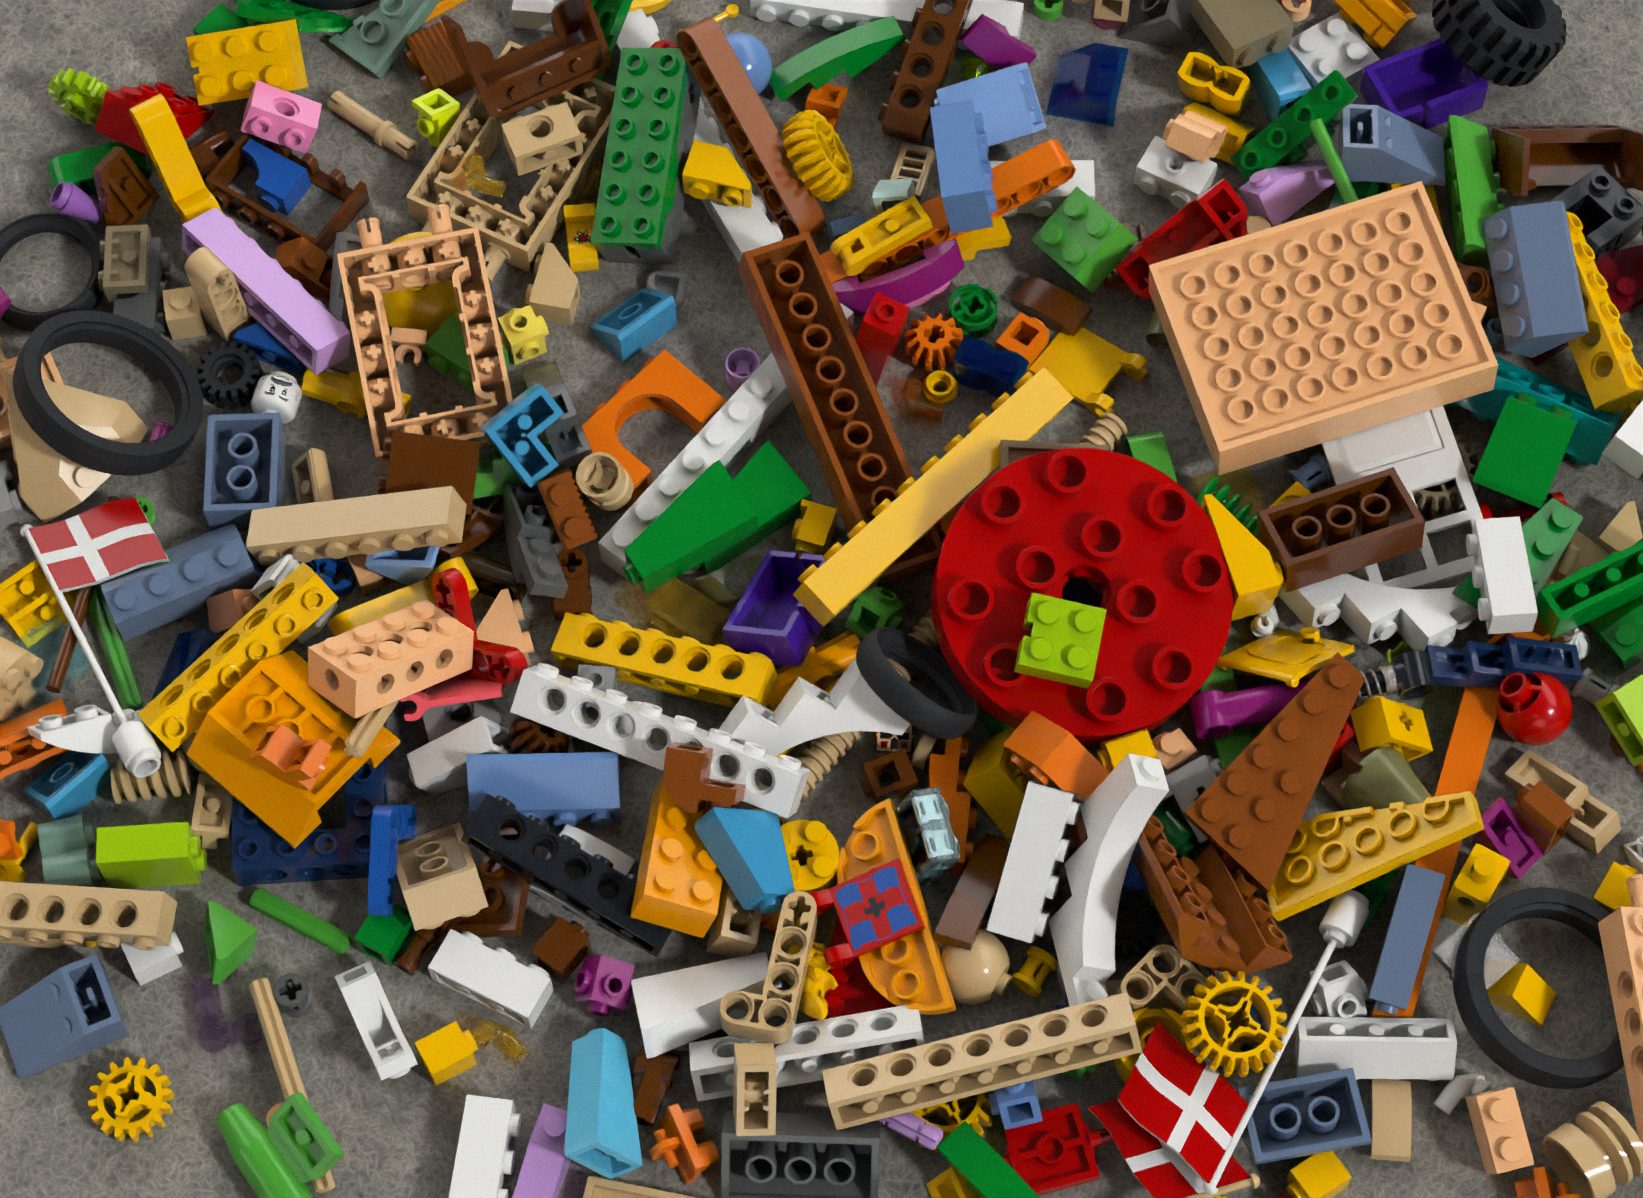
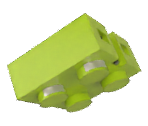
M1032 593L1028 600L1023 629L1028 630L1027 636H1023L1019 644L1014 672L1088 689L1094 678L1107 609Z

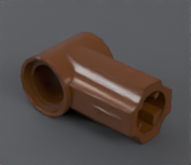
M1457 264L1471 300L1487 307L1485 315L1497 318L1499 311L1493 280L1488 277L1487 272L1483 268Z
M644 1044L642 1045L633 1070L634 1081L632 1083L633 1107L637 1124L654 1127L667 1088L671 1089L673 1085L671 1082L674 1069L678 1070L681 1056L665 1052L647 1059Z

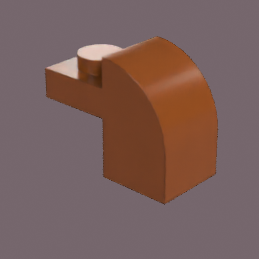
M676 742L666 747L663 769L666 791L676 805L685 811L696 814L705 809L706 800L709 801L708 806L712 808H731V805H736L744 800L746 785L709 779L712 748Z

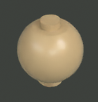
M980 929L971 951L936 941L954 1001L967 1005H977L991 1000L996 993L1000 996L1004 994L1012 979V975L1007 973L1010 967L1008 953L996 936Z

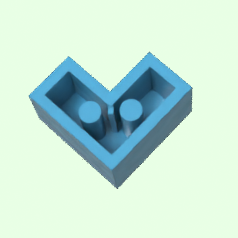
M534 383L479 428L522 483L530 488L559 465L536 436L565 413L541 384Z

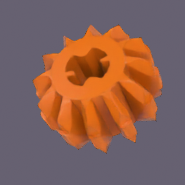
M925 312L923 322L913 319L911 329L905 332V353L907 357H912L914 367L925 363L927 373L932 369V365H937L939 370L944 371L946 363L955 366L958 355L963 353V331L961 328H956L954 318L943 321L941 312L937 314L936 318H931Z

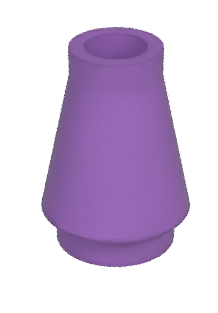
M61 181L54 188L49 205L55 208L56 213L86 220L93 224L99 222L102 217L100 204L73 182L67 184Z

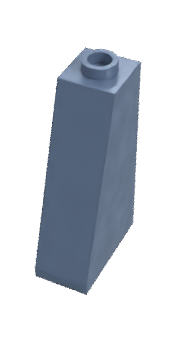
M1407 864L1405 867L1367 999L1368 1001L1375 1002L1374 1010L1396 1016L1398 1010H1407L1445 874L1412 864Z

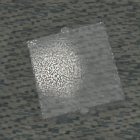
M1478 913L1473 915L1431 952L1449 973V979L1452 981L1456 979V964L1461 942L1466 931L1479 915ZM1500 933L1494 934L1485 955L1484 979L1486 990L1521 961L1501 940L1502 935Z

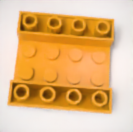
M291 650L260 660L207 712L187 752V756L295 849L321 823L318 810L365 762L375 769L401 742L400 739L382 726L361 758H355L353 755L347 756L344 752L346 748L345 741L361 717L354 719L309 687L308 662ZM283 724L305 741L321 738L332 746L326 755L330 760L311 790H302L272 776L248 759L268 727Z

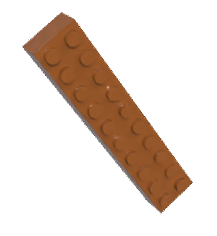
M810 232L743 252L737 270L849 533L862 520L869 524L875 518L872 511L886 498L891 502L898 498L899 495L896 493V490L911 476L914 478ZM934 526L871 583V588L876 586L883 587L934 569L938 563L942 548V542L936 527Z

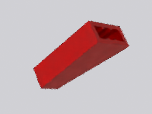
M879 292L876 293L855 339L875 387H877L905 332L910 307Z

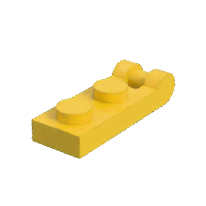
M913 195L837 238L831 244L830 249L836 258L842 259V267L847 275L855 276L862 272L869 263L931 229L933 225L931 219ZM861 245L863 249L854 253L853 249Z

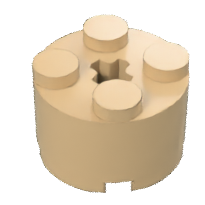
M0 636V720L5 721L19 707L27 709L36 697V690L33 687L38 674L43 668L44 662L35 654Z

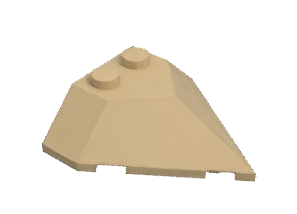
M2 368L3 381L6 382L9 402L7 403L13 455L14 461H17L19 483L17 484L19 497L43 524H46L82 503L112 474L79 465L47 445L29 426L18 408L13 391L14 371ZM42 379L45 389L54 404L66 417L81 428L109 440L124 443H141L148 427L125 401Z

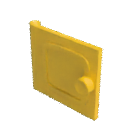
M1303 627L1299 632L1281 628L1273 632L1272 635L1264 636L1221 656L1217 666L1223 670L1233 668L1285 681L1287 686L1297 687L1299 678L1324 667L1337 652L1343 657L1354 652V645L1321 638L1320 629L1317 627Z

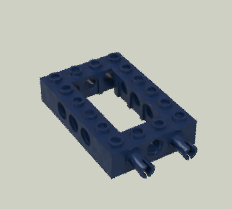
M386 720V722H385L384 725H383L386 729H387V720ZM388 756L375 769L365 762L345 782L346 828L313 830L295 849L232 795V872L238 886L369 878L372 813L376 805L388 804Z

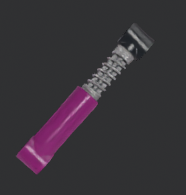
M1420 650L1408 651L1394 657L1390 662V666H1381L1375 672L1369 669L1365 674L1359 671L1365 677V680L1357 698L1361 701L1364 696L1370 698L1374 694L1382 696V693H1385L1388 696V694L1394 695L1396 693L1403 700H1417L1432 694L1436 690L1426 652ZM1314 676L1299 679L1297 687H1290L1285 682L1226 694L1222 691H1207L1192 697L1189 701V706L1198 739L1215 740L1229 735L1233 730L1270 723Z

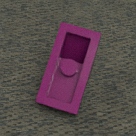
M1499 797L1481 816L1485 829L1473 834L1472 844L1473 846L1476 843L1509 859L1511 862L1507 870L1508 876L1513 879H1520L1543 853L1506 800Z

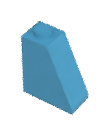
M1287 48L1279 53H1272L1260 58L1249 67V73L1269 124L1312 89Z
M713 807L694 823L695 831L742 908L745 910H760L762 914H772L780 911L785 897L795 892L778 815L769 811Z

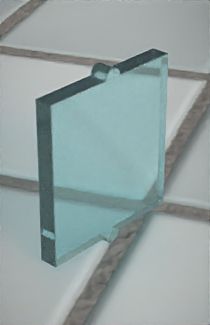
M59 615L37 629L30 628L29 634L14 642L35 654L44 662L41 672L31 685L41 700L52 694V692L46 689V685L66 629ZM77 643L62 687H70L73 680L92 669L87 657Z

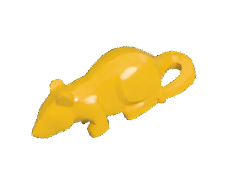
M801 916L796 920L798 928H800ZM816 929L798 1010L810 1018L823 1021L828 1013V1003L824 995L829 989L834 990L838 983L834 976L827 972V970L832 968L826 963L823 954L827 947L823 943L815 942ZM791 945L786 953L794 955L801 951V948L797 945ZM787 981L791 987L794 985L792 982Z

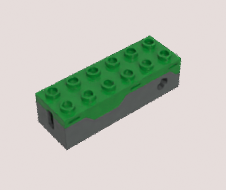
M659 40L653 43L650 48H622L591 236V243L608 262L675 264L685 199L682 173L694 141L701 87L679 50L678 45L672 41Z

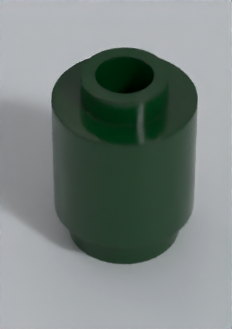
M1166 804L1154 810L1152 815L1162 823L1164 827L1162 831L1167 841L1176 850V856L1188 858L1197 849L1195 844L1197 837L1190 825L1174 808L1170 809Z

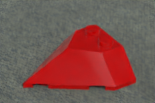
M1222 179L1189 201L1142 239L1125 255L1114 269L1136 296L1152 300L1149 293V265L1247 235V206L1227 180Z

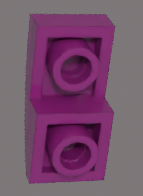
M981 14L959 37L963 44L997 70L1025 62L1029 65L1037 57L1033 47L1010 36L1004 25L984 14Z

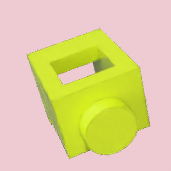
M440 88L411 100L412 107L418 110V129L424 137L428 138L429 145L433 147L440 146L460 116V103Z

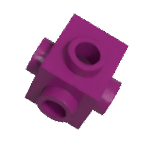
M604 955L584 958L582 969L578 972L574 983L575 991H577L574 1002L587 1006L586 1011L588 1013L608 1017L610 1012L625 1010V1006L632 996L631 979L635 965Z

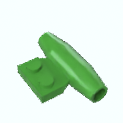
M302 1093L291 1094L269 1118L268 1129L242 1103L228 1107L217 1117L216 1123L234 1163L258 1198H314L307 1182L321 1179L344 1155V1152Z

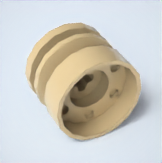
M1597 1101L1590 1106L1588 1112L1582 1111L1575 1119L1576 1126L1571 1123H1565L1545 1136L1542 1141L1544 1153L1555 1174L1561 1182H1569L1571 1194H1581L1583 1198H1607L1615 1192V1182L1620 1185H1627L1631 1182L1633 1176L1639 1177L1643 1174L1642 1142L1627 1120L1613 1106L1604 1101Z

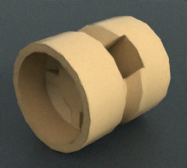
M604 452L592 453L586 456L578 465L576 482L580 490L599 509L606 511L618 510L631 499L634 491L633 480L628 471L611 454Z

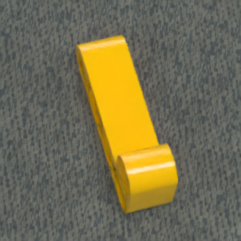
M160 93L130 108L129 112L174 210L176 213L179 212L182 217V223L184 224L215 207L222 212L215 197L205 186L176 119L163 95Z
M456 557L436 567L429 577L423 581L416 582L345 610L331 618L327 624L335 637L359 625L367 624L384 617L386 614L411 606L418 601L426 599L436 606L432 588L433 576L449 568H456L463 574L468 586L470 601L479 589L462 557Z

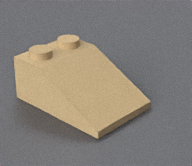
M460 822L398 842L396 873L415 931L434 929L441 926L444 921L459 916L470 917L477 914L481 909L489 907L469 846L461 841L464 832Z

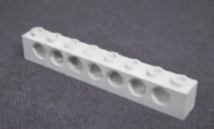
M538 663L537 666L535 665L523 670L510 710L511 713L660 770L664 769L666 747L676 742L690 744L691 741L696 742L701 747L713 749L709 779L746 785L744 800L742 801L785 818H789L797 812L811 771L801 767L802 762L787 755H780L779 758L766 753L767 749L764 746L753 742H745L744 745L731 740L732 735L725 731L714 728L706 731L696 727L697 722L691 718L676 715L675 718L664 715L662 714V708L647 702H641L640 705L627 701L628 696L620 691L606 689V692L593 688L594 683L579 676H572L571 679L558 674V668L545 663ZM553 689H557L562 693L564 697L562 707L557 706L553 702ZM588 702L593 703L597 707V720H593L587 715L586 704ZM622 715L631 719L633 723L631 733H627L621 728L620 718ZM656 728L666 733L668 738L666 747L656 742L654 738ZM725 755H730L736 760V773H731L724 767L723 759ZM760 768H764L771 773V786H765L760 782L758 778Z

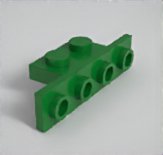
M1334 70L1233 154L1230 160L1247 182L1254 173L1266 168H1272L1276 164L1290 165L1300 163L1308 156L1307 150L1317 143L1309 124L1321 118L1329 136L1332 137L1335 133L1334 128L1340 124V120L1336 115L1354 101L1358 95L1339 71Z

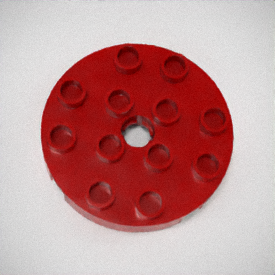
M1062 448L1036 453L1009 464L985 480L968 497L953 519L942 544L939 560L933 572L931 606L935 632L947 664L967 693L984 710L1014 730L1033 710L1069 731L1083 746H1100L1101 742L1142 728H1146L1148 732L1178 713L1197 693L1216 666L1228 638L1233 611V582L1215 527L1194 498L1177 482L1149 464L1124 454L1095 448ZM1074 577L1085 578L1093 582L1101 591L1102 600L1099 608L1107 609L1094 678L1088 689L1014 672L1019 644L1023 636H1027L1028 630L1023 629V624L1031 594L1037 593L1062 599L1064 585L1069 581V578Z

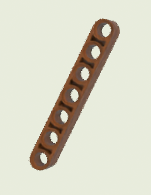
M707 17L679 31L676 38L679 50L785 239L806 232H810L812 236L824 229L826 220L821 207L810 190L806 189L802 180L798 178L795 169L792 168L791 161L786 156L787 151L783 147L782 137L718 23L714 19Z

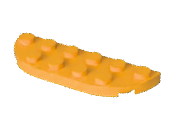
M888 798L866 811L853 825L855 829L848 838L845 847H841L837 867L838 884L898 858L902 864L925 928L859 957V960L869 982L892 1004L896 1006L907 1005L906 1008L919 1010L920 1014L937 1015L956 1011L894 802Z

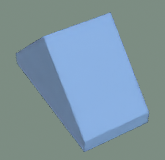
M427 546L413 548L410 551L393 550L379 552L375 555H367L365 566L369 570L409 586L423 581L433 571L440 547Z

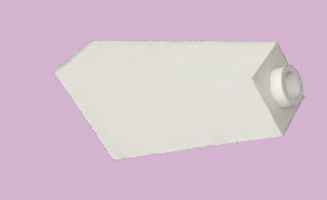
M761 952L632 979L631 985L647 1059L722 1029L720 1002L727 993L744 991L762 995L769 965L767 953ZM781 981L774 985L777 989L782 988ZM734 1009L728 1016L732 1019H742L747 1015V1012L742 1009Z

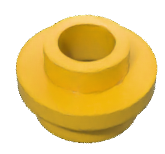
M934 371L923 382V395L932 404L946 405L957 396V381L946 371ZM936 386H943L947 390L945 392H936L934 388Z

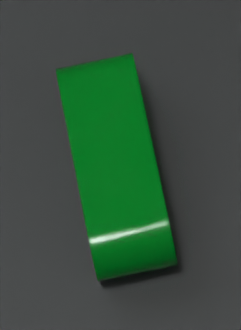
M116 141L57 156L47 164L52 191L59 182L63 181L67 184L73 182L87 195L97 193L93 169L114 146L124 148L148 180L152 175L148 155Z

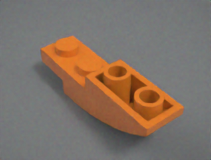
M967 736L946 739L945 755L930 754L928 766V796L936 795L937 800H943L946 803L947 807H942L940 802L937 801L939 812L943 819L942 825L947 835H954L957 842H952L951 838L947 836L950 849L953 852L947 863L954 875L958 876L962 875L964 864H968L973 856L974 842L967 841L968 829H975L977 807L970 806L971 793L964 792L963 783L966 771L959 770L960 758L967 759L969 737Z

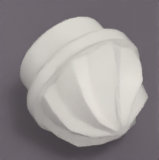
M1578 627L1553 639L1555 643L1576 645L1580 661L1589 653L1590 640L1586 633Z

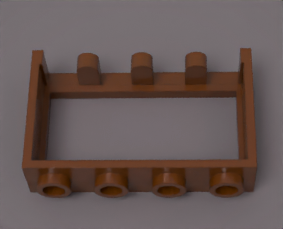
M244 133L205 179L208 190L215 197L220 208L230 207L237 212V215L244 222L250 225L257 223L264 227L266 233L277 241L282 239L290 241L303 236L325 253L336 241V233L343 232L361 209L370 202L367 186L362 181L352 189L347 186L345 175L340 170L334 169L329 175L321 171L317 159L312 154L306 153L300 159L292 154L290 148L248 133ZM249 139L306 168L311 184L344 202L315 238L229 188L231 183L247 166L242 148Z

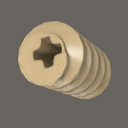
M178 749L175 761H171L168 752L163 751L159 769L147 777H135L133 773L128 772L120 757H118L116 768L111 769V789L116 804L122 803L124 794L130 803L136 802L139 792L145 801H149L152 799L154 790L160 799H165L169 788L174 797H180L184 787L190 796L192 795L193 787L190 765L182 749Z

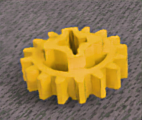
M125 1057L124 1066L120 1068L114 1062L109 1063L111 1073L106 1075L99 1072L97 1076L102 1082L101 1085H93L89 1088L91 1093L97 1097L88 1101L91 1111H96L91 1116L96 1125L102 1124L101 1130L106 1136L114 1131V1136L118 1142H122L126 1134L130 1135L134 1143L138 1142L139 1133L145 1132L149 1138L153 1137L152 1127L155 1124L162 1128L166 1126L161 1116L173 1113L171 1105L166 1102L175 1099L172 1089L167 1088L171 1084L168 1076H160L162 1070L157 1064L148 1069V1063L145 1058H140L137 1065H133L130 1058ZM147 1081L155 1086L156 1096L146 1092L148 1087ZM134 1094L138 1096L137 1100L133 1099L129 1101L128 1105L125 1104V1099H132ZM107 1103L116 1107L114 1112L116 1115L115 1119L108 1114Z

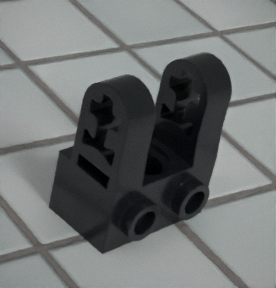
M1601 166L1595 168L1549 201H1563L1567 212L1574 213L1594 230L1585 237V240L1595 253V263L1611 251H1617L1639 234L1643 225V205Z

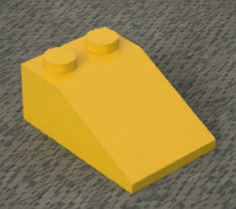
M1212 494L1204 495L1200 507L1204 510L1217 531L1233 582L1232 621L1269 612L1275 598L1278 596L1280 586L1283 584V574L1279 563H1273L1269 550Z

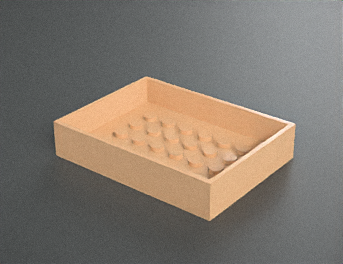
M1422 181L1149 265V293L1218 475L1494 389L1498 370L1497 360Z

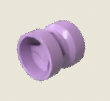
M736 348L726 357V381L729 388L734 392L761 365L759 356L752 349Z

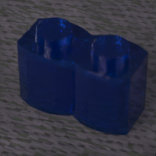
M973 337L963 338L953 362V377L959 384L974 390H986L996 399L1005 392L1012 396L1017 391L1014 385L1029 371L1028 360L1020 354L1009 350H996L988 342Z

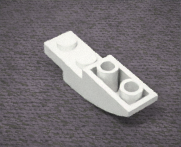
M96 705L78 707L74 709L75 714L61 717V715L45 716L39 719V724L27 727L29 735L59 748L86 753H118L112 742V737L121 724L115 712L111 716L110 713ZM122 710L127 721L143 722L138 716L141 710Z

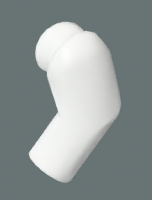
M1275 602L1269 612L1257 614L1252 620L1251 631L1256 637L1262 638L1272 635L1279 625Z
M1477 1073L1454 1076V1080L1449 1081L1433 1104L1450 1115L1461 1098L1492 1090L1490 1082L1485 1080L1484 1076Z

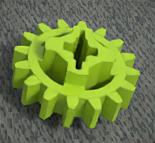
M68 68L67 72L59 69L48 85L50 88L48 94L54 97L53 102L61 104L60 108L64 113L73 115L75 119H80L84 124L97 123L106 91L111 90L105 82H99L96 77H90L88 73L83 71L76 74L71 68Z

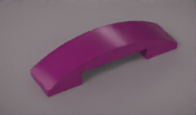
M956 238L922 250L925 257L922 261L859 283L855 275L832 283L839 302L852 310L854 316L866 314L877 292L903 305L930 294L949 282L965 268Z

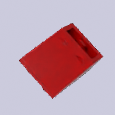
M156 82L155 85L150 86L139 84L135 88L123 86L120 90L106 91L95 130L149 156L130 115V108L161 93L167 101L185 140L204 125L215 111L203 105L199 106L196 97L188 95L183 97L174 93L175 88L166 83Z

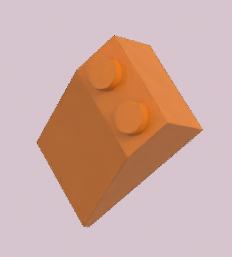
M1033 710L1003 744L1013 754L1010 758L1011 763L1027 775L1029 773L1034 779L1045 786L1050 782L1061 790L1090 796L1110 774L1069 731Z

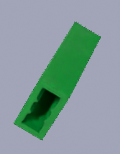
M770 441L762 445L733 479L757 514L758 532L692 569L697 570L700 568L706 575L722 568L801 515L800 505L803 499L812 501V492Z
M720 460L714 462L624 550L626 565L623 566V570L632 585L638 583L645 594L758 532L757 514Z

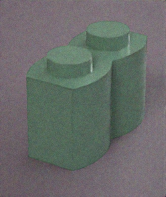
M83 815L38 824V839L45 884L97 887V881L102 880L103 876L96 864V858L93 859L92 847H95L97 842L94 825H88Z

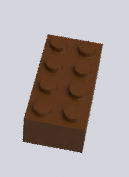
M1392 467L1258 511L1257 540L1269 550L1273 563H1279L1283 574L1282 586L1287 593L1422 548L1425 520L1395 468Z

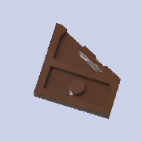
M114 146L93 169L105 232L106 226L135 225L160 198L159 194L122 147Z

